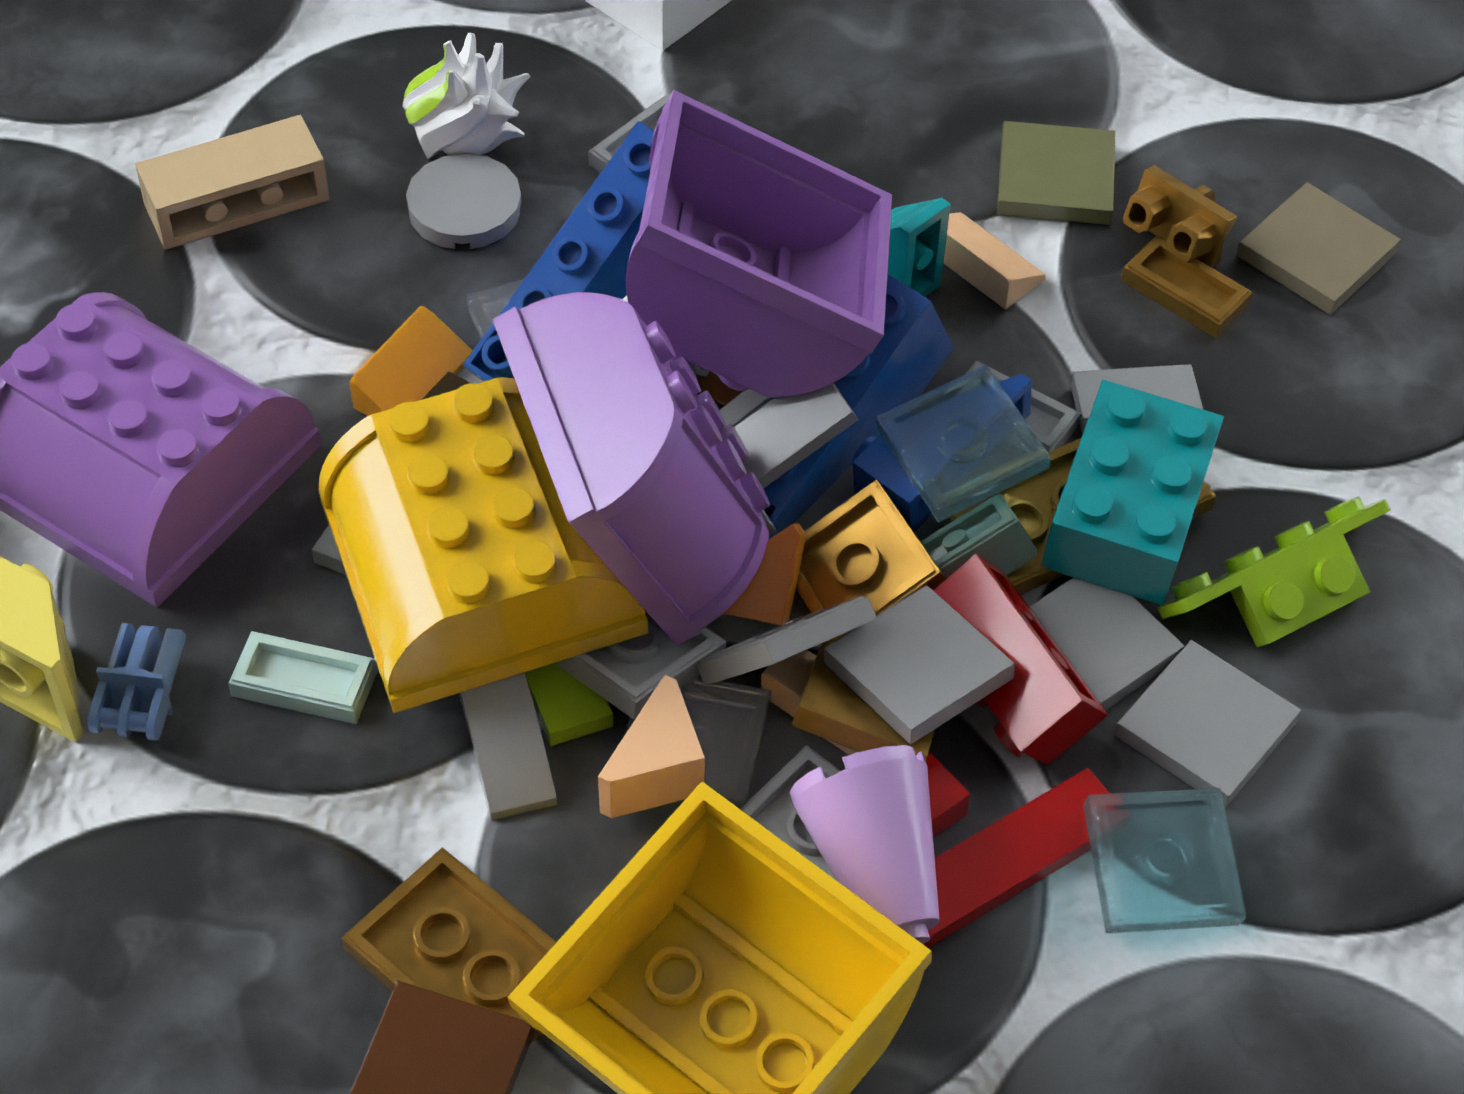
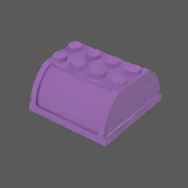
M673 89L662 109L652 138L649 157L650 177L639 232L633 242L627 266L626 294L628 303L634 307L646 325L654 321L660 324L676 355L672 361L682 356L688 365L693 363L717 374L725 385L734 390L746 391L751 389L766 397H787L812 392L838 381L854 370L869 353H872L884 335L892 194Z
M94 292L80 296L71 305L62 308L56 318L28 343L18 347L13 352L12 357L0 367V510L156 608L322 445L320 429L315 427L310 411L301 401L279 389L264 388L148 321L140 309L111 293Z
M576 292L545 298L519 310L515 306L493 318L494 326L568 523L676 646L700 634L699 630L721 616L746 590L760 567L769 539V531L760 511L769 507L770 503L752 471L746 473L742 461L749 458V455L736 429L731 423L725 426L723 416L708 391L697 395L701 392V389L686 360L681 356L672 361L676 355L660 324L654 321L646 325L634 307L628 302L605 294Z

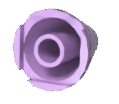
M906 745L880 747L842 757L845 769L826 779L822 766L808 772L794 783L790 790V795L795 810L836 881L920 943L925 944L930 940L928 930L938 925L940 919L928 768L923 753L920 751L915 755L914 748Z

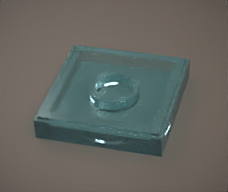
M986 364L876 417L878 432L938 522L1050 468V455Z
M1221 788L1088 795L1083 803L1106 933L1239 926L1244 921L1246 912Z

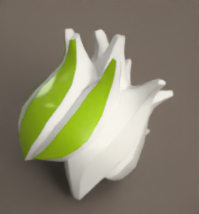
M474 33L467 34L463 49L459 55L450 40L443 44V60L414 77L405 90L402 106L406 110L405 115L409 124L415 127L419 143L427 159L434 157L440 151L448 155L463 153L482 155L492 151L506 140L525 136L524 132L507 122V120L518 116L519 111L512 107L517 91L530 78V75L524 73L503 79L502 43H495L492 56L486 64L485 57L476 51V37Z

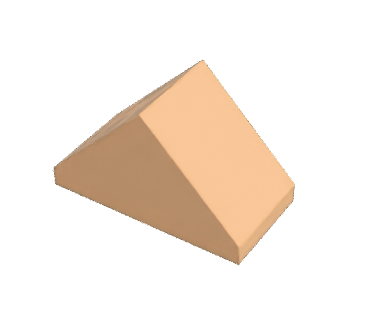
M667 675L663 676L598 775L600 813L610 818L685 800L702 781L705 783L704 754L678 682Z

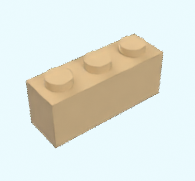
M301 115L135 163L144 205L164 250L330 200L324 159Z

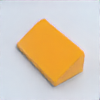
M420 306L351 378L350 389L353 409L369 416L392 409L404 402L422 400L448 371L458 375L463 370V364L473 350L432 311L424 306Z

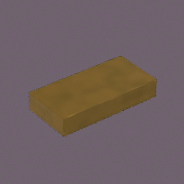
M1157 235L1123 267L1121 276L1123 283L1216 339L1249 307L1253 294L1249 289L1196 258L1187 262L1182 261L1169 252L1166 240Z

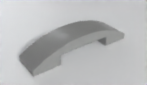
M525 672L460 692L461 704L475 751L476 767L491 821L557 805V797Z

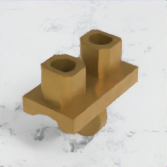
M1153 165L1145 169L1137 192L1130 197L1123 216V223L1138 233L1150 231L1154 235L1166 240L1169 252L1182 261L1187 262L1196 258L1213 268L1221 260L1224 241L1233 228L1238 216L1215 203L1216 193L1205 185L1193 189Z

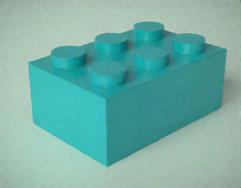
M1102 379L1051 523L1041 566L1164 606L1224 416Z

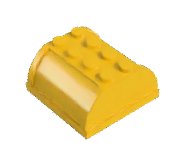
M500 377L481 383L465 384L457 390L416 402H404L392 409L369 415L343 435L328 454L319 477L318 490L321 503L393 713L648 633V619L645 609L568 523L514 378Z
M702 781L507 998L511 1007L524 1021L541 1034L550 1038L618 1094H850L881 1057L898 1031L916 996L924 970L932 962V954L930 949Z

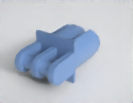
M121 623L107 668L97 667L96 670L99 682L88 715V729L90 733L100 734L103 728L117 729V734L122 737H129L132 731L145 732L148 740L157 741L160 738L167 715L172 716L173 714L169 695L185 646L186 634L182 630L167 628L162 641L161 632L158 627L141 625L135 633V628L132 624Z

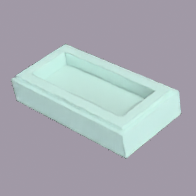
M251 631L228 684L232 697L357 725L378 670L375 658Z

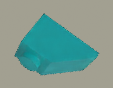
M943 198L895 207L891 210L887 274L924 297L941 286L951 206Z

